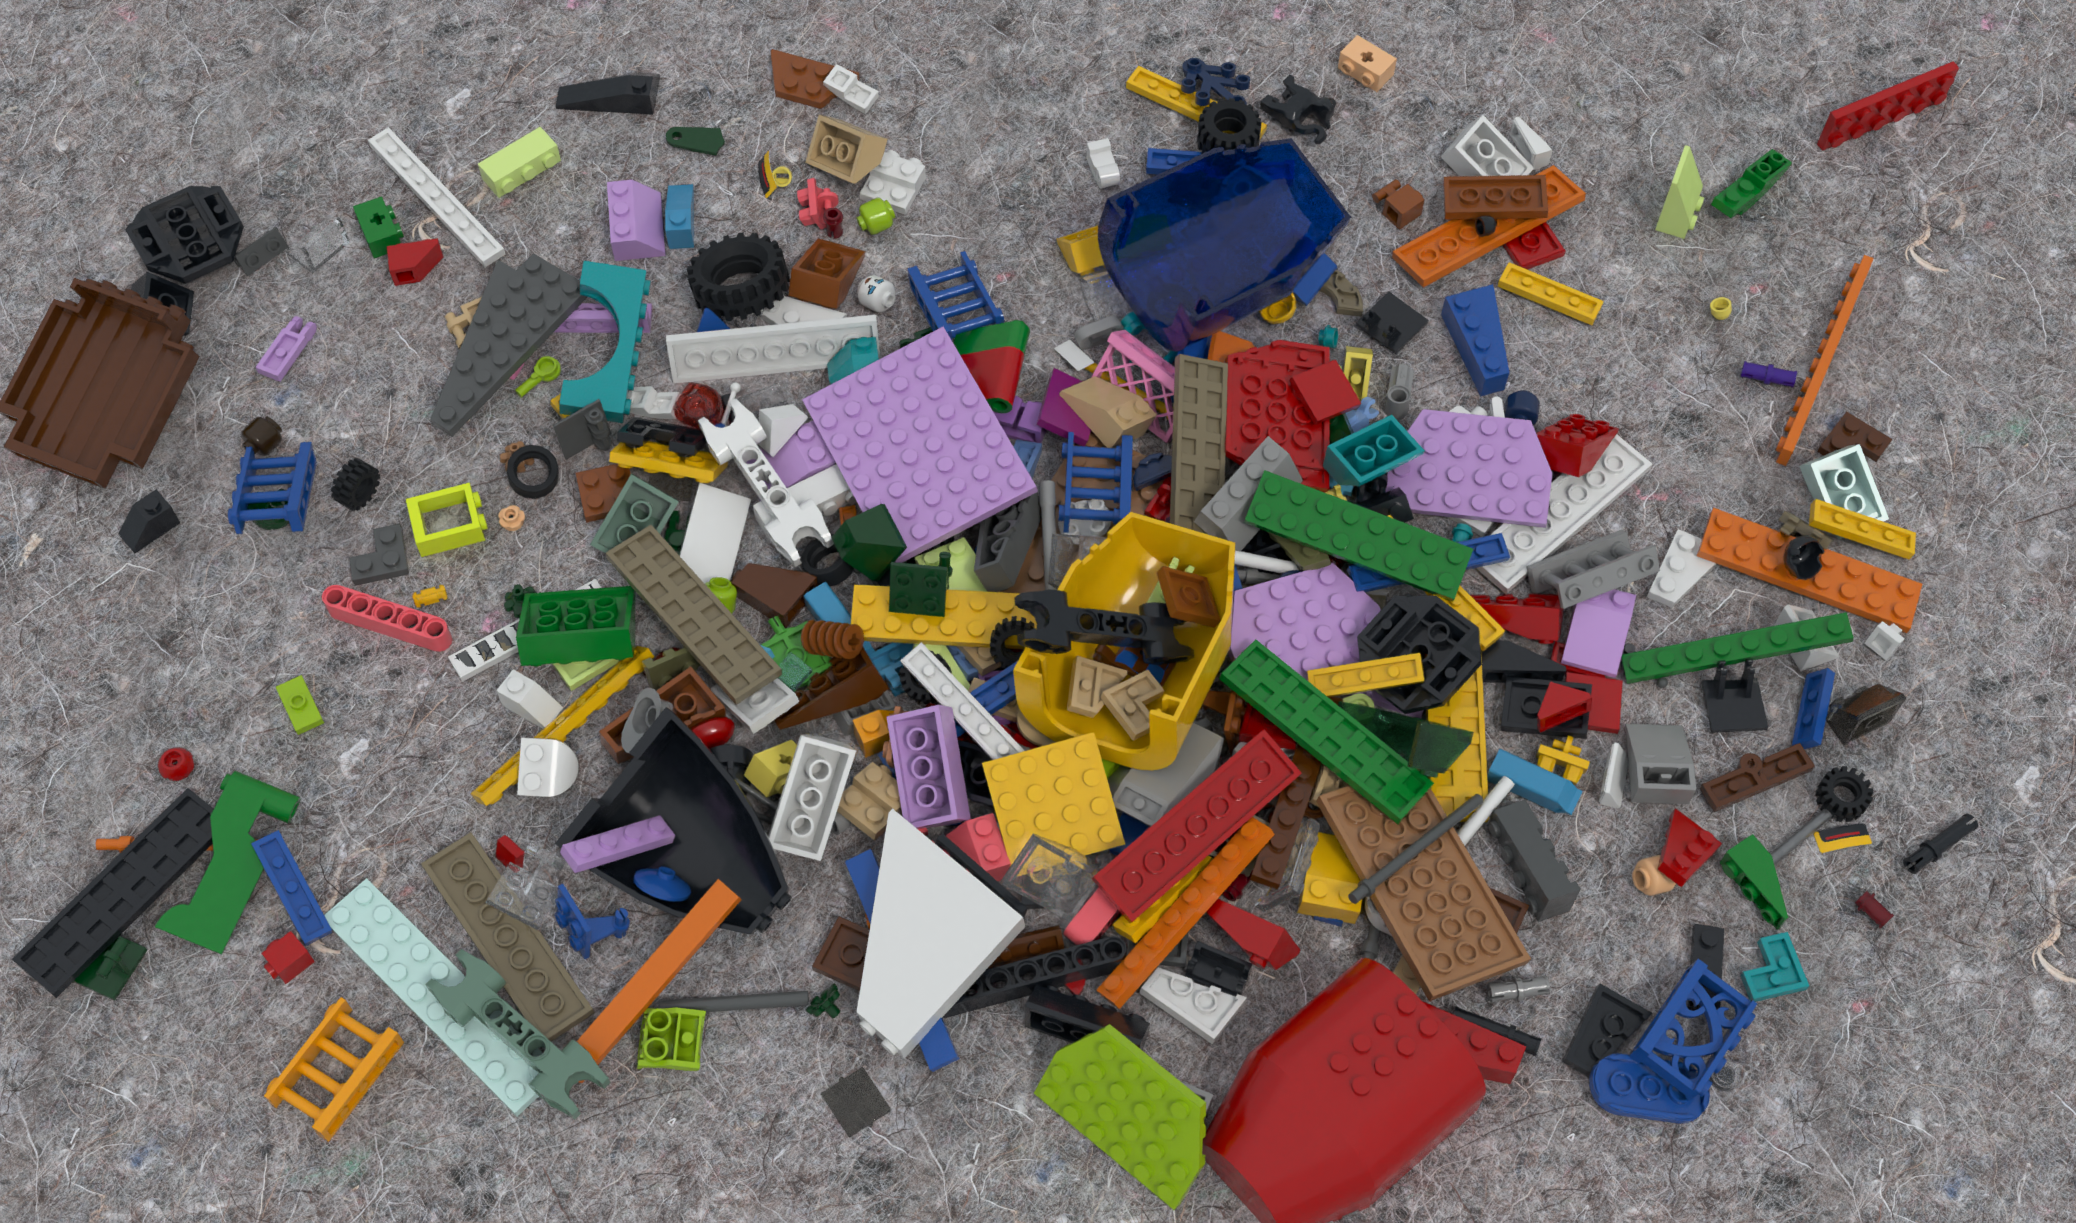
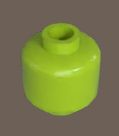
M879 197L862 204L859 207L860 216L856 217L861 230L867 229L871 235H876L892 227L893 219L896 218L888 200L883 201Z
M715 577L705 583L722 604L733 613L736 606L737 589L731 584V581L726 578Z

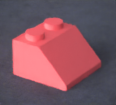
M994 813L967 820L946 835L948 839L995 880L1000 881L1011 877V862L1007 856Z

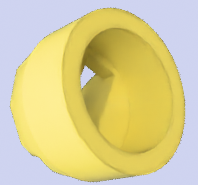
M779 166L772 172L775 183L779 187L787 186L792 180V172L788 167ZM777 173L789 174V178L777 177Z
M1719 297L1710 303L1713 317L1718 320H1725L1729 317L1732 305L1728 298Z

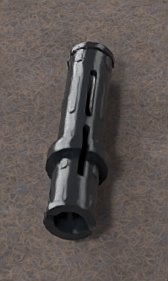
M1968 813L1964 814L1933 839L1922 842L1917 851L1903 859L1904 866L1906 867L1915 862L1907 870L1912 874H1917L1930 862L1938 861L1942 857L1943 852L1976 830L1978 822L1975 820L1971 824L1966 825L1974 817Z
M1457 1006L1455 1007L1453 1015L1527 1046L1525 1052L1536 1057L1542 1038L1517 1030V1026L1510 1025L1509 1027Z

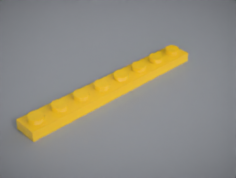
M636 646L634 657L619 661L534 738L556 739L564 742L567 738L566 735L573 729L584 725L587 721V716L594 710L596 711L604 707L608 702V698L614 692L623 690L628 685V680L634 674L644 671L643 660L652 659L655 656L649 648ZM520 750L470 793L478 803L485 806L494 804L503 796L502 792L510 785L518 783Z

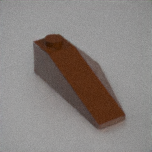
M862 647L860 653L852 659L833 657L829 661L831 666L821 675L816 672L810 678L811 683L806 689L795 691L794 693L799 702L787 712L774 719L778 728L782 730L858 707L881 697L889 687L865 648Z

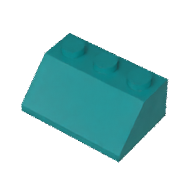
M1390 415L1328 445L1323 467L1339 485L1361 486L1423 455L1425 450L1397 419Z

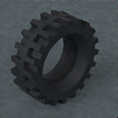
M753 232L750 236L738 233L735 238H729V235L723 236L724 240L717 243L715 240L709 242L710 247L708 249H699V257L691 258L692 266H687V278L698 309L701 308L703 312L705 308H709L719 318L725 316L726 321H732L734 317L740 316L741 320H745L747 315L752 313L756 316L761 315L762 309L765 307L769 310L774 307L773 302L775 300L781 301L784 298L782 292H788L789 290L788 282H790V276L782 249L779 248L776 240L771 242L770 237L764 235L762 238L758 237V233ZM746 272L758 273L754 278L740 284L721 285L726 279L736 274Z

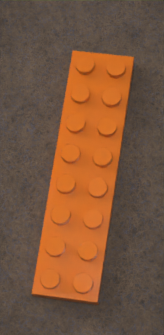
M1553 165L1536 174L1546 175L1548 218L1495 219L1497 223L1495 232L1484 237H1480L1476 232V219H1453L1395 249L1392 258L1424 288L1585 201L1586 193Z
M1714 507L1710 512L1697 553L1698 557L1874 622L1881 623L1883 621L1888 626L1894 623L1904 633L1911 629L1922 583L1824 548V554L1819 555V561L1822 564L1821 570L1810 579H1798L1786 569L1783 561L1787 545L1796 537H1788L1782 532Z

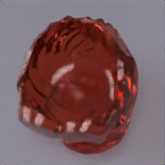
M690 382L675 402L674 412L682 424L701 429L698 423L699 419L705 417L713 425L720 423L724 408L721 396L716 389L706 384ZM694 389H698L695 393L690 394Z

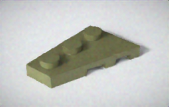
M685 647L678 651H674L672 648L663 652L664 657L655 661L651 658L642 661L649 687L656 691L690 666L695 671L701 666Z

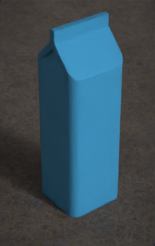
M827 582L820 584L804 595L805 606L816 621L823 620L826 622L851 624L850 613ZM864 641L863 647L868 655L875 652L870 642Z
M1499 749L1487 774L1488 782L1495 785L1503 776L1508 777L1515 784L1510 792L1555 813L1572 815L1583 792L1577 789L1570 780L1503 749Z

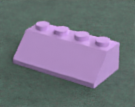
M935 705L887 716L903 818L917 829L946 826L970 820L952 707Z

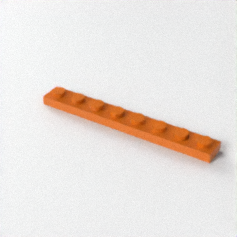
M1251 817L1097 988L1096 991L1101 997L1120 1009L1275 835L1272 829Z

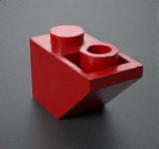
M438 238L387 246L389 272L395 286L421 282L444 258Z

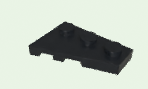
M1602 984L1597 985L1562 1062L1589 1077L1593 1067L1600 1060L1613 1054L1652 1015V1012Z

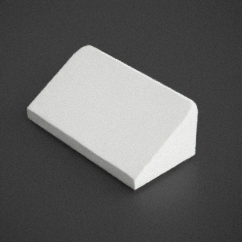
M1614 742L1607 755L1599 797L1601 805L1613 808L1621 807L1628 770V756L1619 743Z

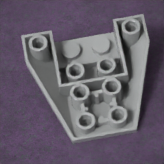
M1193 723L1176 759L1171 765L1159 770H1138L1121 765L1108 779L1116 812L1120 814L1123 812L1151 827L1217 770L1224 738Z

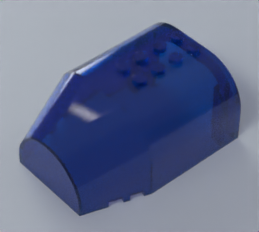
M1290 138L1261 142L1260 146L1246 148V145L1242 144L1238 145L1234 150L1224 151L1223 147L1213 148L1107 198L1098 225V243L1104 265L1111 280L1146 330L1164 348L1170 351H1181L1287 298L1345 229L1351 216L1293 139Z

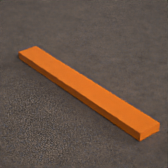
M718 879L576 1041L591 1054L597 1065H599L742 900L721 880Z

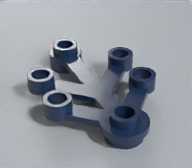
M1190 58L1182 64V71L1186 77L1181 81L1182 92L1187 94L1194 93L1196 90L1195 80L1200 79L1203 81L1200 91L1196 92L1195 103L1197 105H1209L1211 89L1222 99L1224 98L1225 101L1229 100V98H1235V101L1238 102L1239 100L1245 101L1243 96L1233 95L1225 88L1232 87L1238 90H1247L1250 87V77L1247 75H1238L1236 79H1232L1236 72V65L1234 63L1225 62L1220 67L1206 65L1199 58ZM1210 74L1222 75L1223 77L1211 76Z

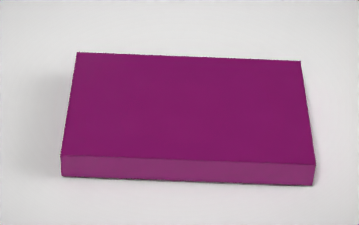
M1053 368L1049 376L1036 425L1068 439L1069 432H1074L1073 442L1085 446L1091 429L1059 395L1062 390L1083 381Z

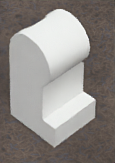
M1106 138L1087 143L1086 159L1099 188L1119 185L1120 173L1111 152L1109 139Z

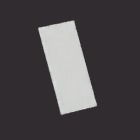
M1071 340L1054 348L1077 371L1094 363Z

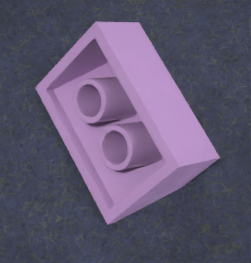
M634 180L607 182L610 240L615 261L666 256L661 193Z

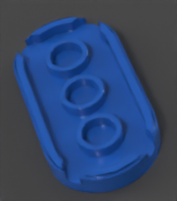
M1611 1054L1600 1060L1593 1067L1589 1078L1590 1091L1597 1104L1607 1112L1619 1116L1685 1124L1697 1119L1708 1107L1710 1099L1708 1090L1702 1097L1697 1095L1689 1101L1683 1093L1642 1062L1638 1064L1628 1054ZM1664 1060L1670 1065L1671 1060ZM1678 1062L1681 1074L1688 1079L1696 1078L1697 1070L1689 1065V1072H1686L1683 1062Z

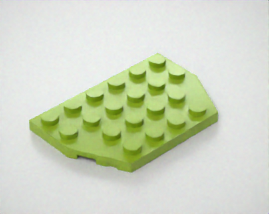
M1110 1024L1072 1044L1062 1047L1055 1053L1034 1094L1175 1210L1181 1204L1205 1165V1155L1202 1154L1203 1138L1206 1137V1126L1204 1124L1206 1102Z

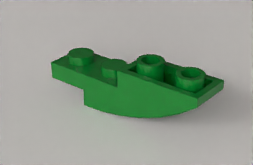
M1771 149L1746 168L1742 177L1715 196L1711 205L1729 218H1733L1737 214L1742 215L1769 191L1789 169L1792 162L1781 153Z

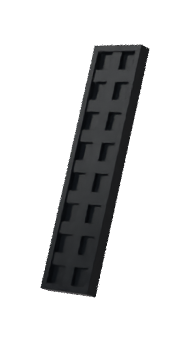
M187 788L12 960L57 998L213 844L210 817L214 809Z

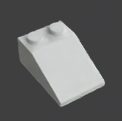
M1484 115L1468 124L1441 155V158L1460 176L1529 175L1534 169Z

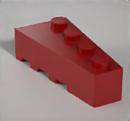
M1423 1002L1465 1046L1476 1062L1484 1080L1505 1084L1512 1082L1527 1046Z

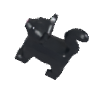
M1292 75L1283 80V84L1286 86L1285 91L1282 93L1283 99L1286 100L1284 103H1279L1278 98L1269 94L1260 101V109L1274 117L1284 128L1294 130L1301 135L1317 134L1314 140L1315 144L1324 142L1327 137L1326 130L1317 124L1301 125L1308 115L1313 114L1325 128L1329 129L1331 126L1329 120L1334 115V108L1336 106V101L1333 98L1318 97L1310 89L1295 84L1294 76Z

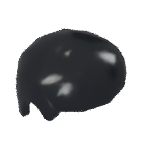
M1802 535L1791 540L1787 545L1783 556L1784 565L1798 579H1810L1822 568L1819 555L1824 554V550L1817 538Z

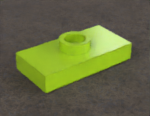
M302 675L276 686L277 692L298 735L324 724Z

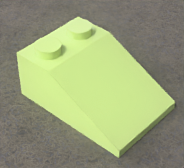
M1685 145L1655 229L1685 239L1688 229L1693 231L1698 216L1693 215L1694 211H1700L1704 197L1700 196L1703 184L1690 146Z
M964 537L915 557L916 564L938 566L939 553L949 552L951 554L950 566L953 572L952 576L949 577L948 590L987 592L974 572L976 554Z

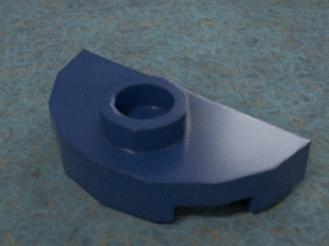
M1163 453L1148 455L1138 463L1139 466L1133 475L1135 490L1138 491L1171 477L1172 456L1163 455Z

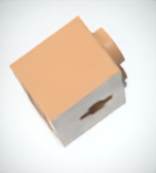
M1357 35L1340 52L1338 69L1361 82L1364 86L1378 92L1394 75L1397 58Z

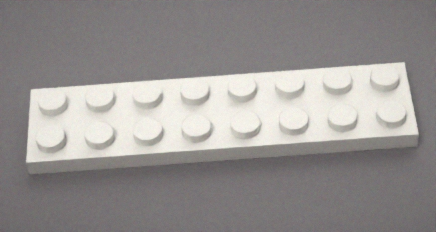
M876 315L666 335L673 384L827 368V363L849 340L861 337H876L880 359Z
M1616 434L1590 472L1580 477L1562 473L1551 483L1546 528L1503 523L1491 535L1502 533L1510 559L1476 569L1507 594L1528 576L1526 566L1549 558L1651 469L1652 463Z

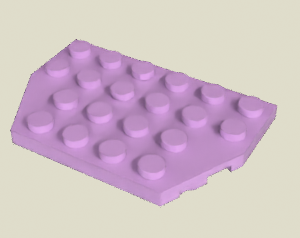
M1427 409L1421 411L1407 432L1425 452L1423 455L1388 472L1386 492L1400 487L1406 494L1412 513L1546 528L1552 471L1531 420Z
M1334 563L1320 569L1306 570L1239 589L1233 593L1231 646L1228 655L1231 662H1233L1256 639L1308 681V670L1360 662L1357 636L1381 610L1379 605L1364 591L1357 592L1354 582Z

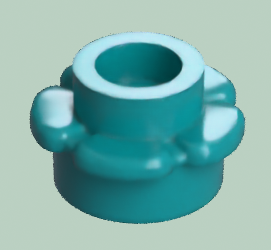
M1331 325L1321 329L1319 332V344L1335 349L1338 343V329L1332 328Z

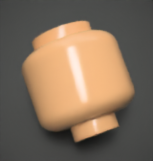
M1661 855L1638 861L1633 870V883L1645 895L1654 896L1671 891L1676 885L1675 882L1658 870Z

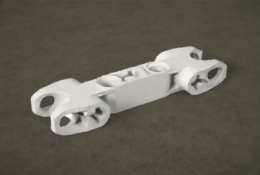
M734 399L729 403L735 419L729 426L723 428L715 427L705 417L698 420L699 426L706 438L711 454L719 465L731 459L735 461L774 519L763 526L767 536L777 551L796 567L802 563L796 549V544L802 538L808 536L815 537L827 548L834 544L826 527L822 513L814 501L810 498L798 505L757 446L758 443L767 439L762 426L752 412L745 408L737 399ZM751 459L757 460L755 463L752 464L746 463L748 460ZM764 481H766L767 483H770V485H771V488H770V489H768V487H767V485L765 484ZM777 500H785L780 505L773 504Z

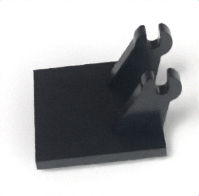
M1388 292L1356 322V326L1394 354H1397L1428 324L1429 320L1391 292Z
M1753 659L1745 660L1744 671L1740 680H1726L1727 668L1724 669L1726 661H1718L1714 680H1702L1701 682L1711 733L1767 730L1768 724L1758 678H1754L1755 667H1752Z

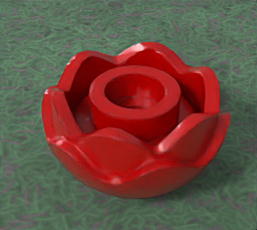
M173 747L166 750L158 761L160 775L171 781H180L187 778L194 769L193 755L182 747Z

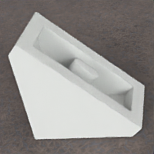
M793 404L759 409V423L767 439L758 443V445L774 457L807 420L808 416Z

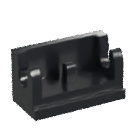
M1197 941L1193 956L1188 962L1185 977L1191 978L1193 982L1209 988L1211 985L1221 988V992L1237 996V994L1242 995L1250 977L1252 963Z

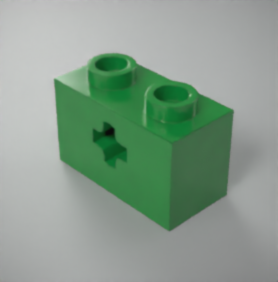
M382 196L353 206L374 259L386 255L387 246L401 243L400 238L404 237L399 223L393 224L392 220L396 219L391 204L386 206Z

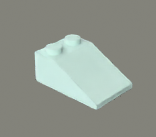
M1860 444L1846 446L1799 466L1814 500L1818 499L1880 521L1889 519ZM1836 535V537H1837L1838 539L1844 538V537H1841V536Z

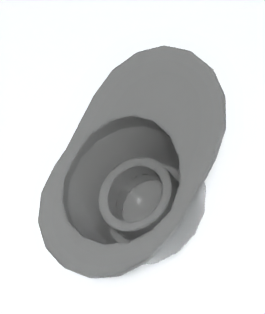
M653 688L642 690L625 723L621 742L623 749L627 753L631 751L666 707L670 710L673 709V704L660 699L659 693Z

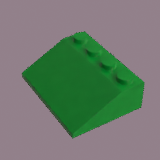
M631 586L525 594L516 634L521 666L531 665L537 667L543 664H569L579 661L596 662L605 659L624 660L634 657L636 591Z

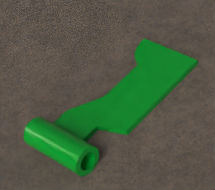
M236 770L232 775L227 773L221 783L220 789L223 792L210 817L214 855L190 904H180L172 907L162 915L155 925L157 929L221 955L264 870L251 845L256 840L249 835L259 812L289 824L301 800L299 796Z

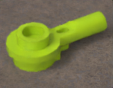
M550 356L541 357L537 361L536 366L533 367L535 372L531 377L515 389L518 396L522 398L541 381L549 382L555 380L561 373V365L558 360Z

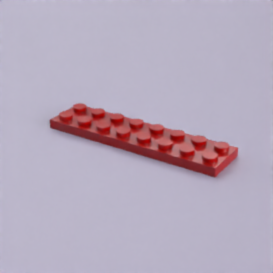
M1263 729L1091 879L1125 919L1132 923L1302 774L1301 771Z

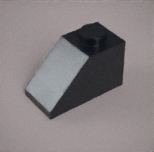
M156 489L133 504L118 534L135 554L180 524V521L170 504Z

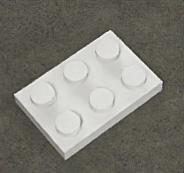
M778 678L737 705L718 684L710 689L724 707L753 734L766 727L767 724L799 702L796 694Z

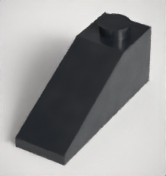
M1498 639L1485 651L1481 650L1482 678L1485 683H1506L1507 676L1563 681L1566 673V666L1507 640Z

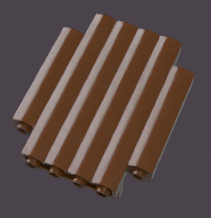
M74 278L70 288L81 297L79 303L77 304L68 299L65 302L53 299L0 400V414L16 422L4 448L23 459L106 489L119 461L137 468H144L200 356L193 351L194 347L191 344L181 341L191 322L185 315L186 311L175 305H170V307L164 306L161 301L150 296L144 299L137 292L125 288L124 291L119 290L116 285L106 280L100 283L92 279L82 281Z

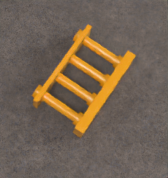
M342 997L336 1003L329 1006L322 1022L280 1076L274 1078L269 1083L264 1095L267 1101L275 1108L279 1106L282 1100H285L313 1118L314 1125L312 1128L327 1142L332 1139L404 1044L398 1032L390 1027L384 1033L377 1034L350 1017L349 1014L352 1008ZM340 1026L345 1027L372 1045V1049L365 1058H357L330 1040ZM321 1050L353 1069V1073L346 1083L340 1084L310 1065ZM302 1075L334 1094L333 1100L327 1108L321 1109L291 1090Z

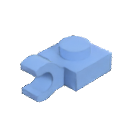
M1365 397L1361 400V405L1356 411L1346 412L1354 433L1369 426V419H1373L1379 414L1378 410L1370 408L1376 402L1375 399Z

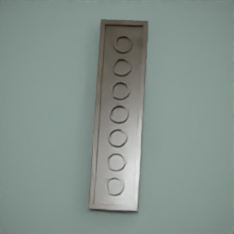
M472 832L421 863L423 869L485 961L506 981L507 984L504 986V989L522 1016L548 1040L552 1042L595 1013Z

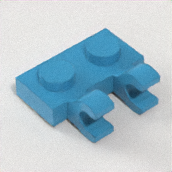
M891 643L869 654L895 697L905 692L900 682V676L897 674L901 668H904L900 660L913 650L914 644Z

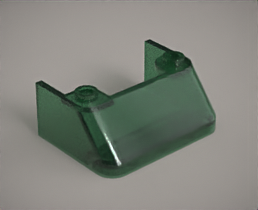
M1343 701L1338 702L1339 707L1408 761L1407 767L1421 769L1420 774L1437 778L1438 773L1444 774L1472 742L1474 733L1472 731L1392 711Z

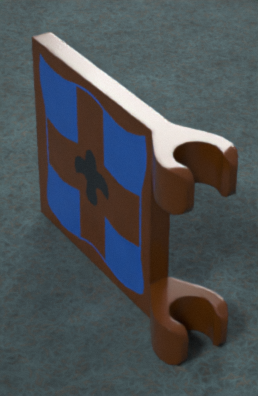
M1098 644L1093 655L1094 661L1126 670L1127 675L1131 677L1149 670L1162 687L1176 663L1164 665L1146 664L1143 660V649L1120 647L1115 654L1108 646Z

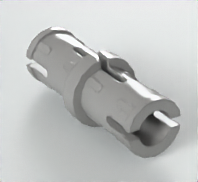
M1546 975L1529 979L1514 977L1512 981L1487 984V994L1491 1003L1508 999L1523 1001L1525 997L1550 994V983Z

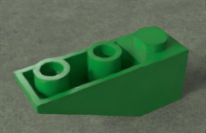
M1752 834L1729 849L1723 856L1720 864L1724 873L1730 879H1734L1740 886L1745 898L1753 901L1759 908L1764 920L1779 930L1787 920L1788 914L1772 855Z

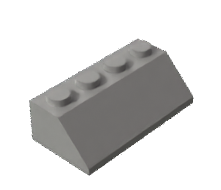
M1268 436L1200 511L1194 523L1208 535L1235 542V550L1242 551L1260 530V528L1246 524L1244 521L1264 470L1300 484L1303 481L1290 454Z

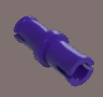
M1744 361L1740 377L1764 381L1766 385L1774 383L1793 388L1797 371L1775 368L1773 364L1765 366Z

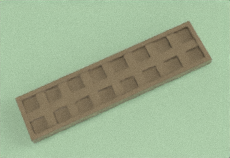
M1179 354L1175 357L1170 523L1207 534L1194 521L1200 511L1225 484L1228 363Z
M649 525L606 552L607 560L735 705L782 675V669L652 525Z

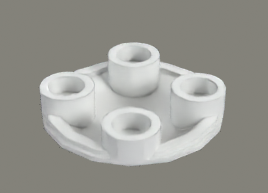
M1098 499L1071 502L1070 508L1109 510L1105 506L1104 501ZM1070 519L1069 533H1064V521L1058 522L1060 533L1067 540L1075 543L1095 541L1103 536L1111 525V521Z

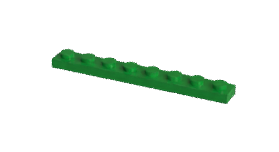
M1847 612L1623 654L1621 660L1626 682L1630 684L1716 668L1717 662L1720 660H1725V666L1743 663L1746 659L1759 660L1853 642L1854 637Z

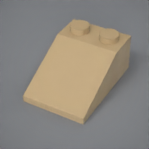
M1096 376L1066 388L1059 393L1107 448L1121 446L1122 435H1132L1133 440L1143 436L1157 416L1141 396Z

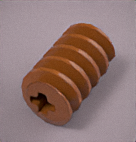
M813 619L804 625L801 633V642L803 648L809 654L852 659L860 653L863 647L864 633L862 628L856 624L834 623L823 620L815 621Z

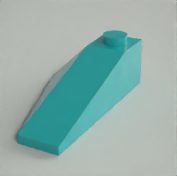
M876 337L852 339L845 344L827 363L830 385L879 360Z

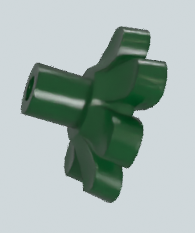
M520 584L515 585L512 592L505 594V611L510 612L513 610L514 617L520 618L524 595L536 593L534 588L529 586L523 589Z
M833 983L829 989L827 988L821 993V997L815 996L812 999L811 1005L806 1008V1012L816 1017L820 1016L823 1012H826L832 1019L838 1016L841 1010L834 1002L839 998L840 993L836 984Z

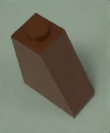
M748 563L742 570H738L731 582L737 589L738 599L769 619L773 618L774 620V617L778 616L785 629L805 607L804 595L818 586L817 577L809 573Z

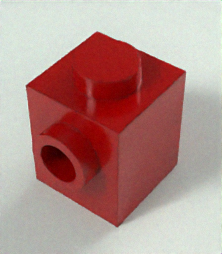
M291 931L281 939L272 941L266 950L261 953L267 961L263 967L273 979L279 976L285 984L315 962Z

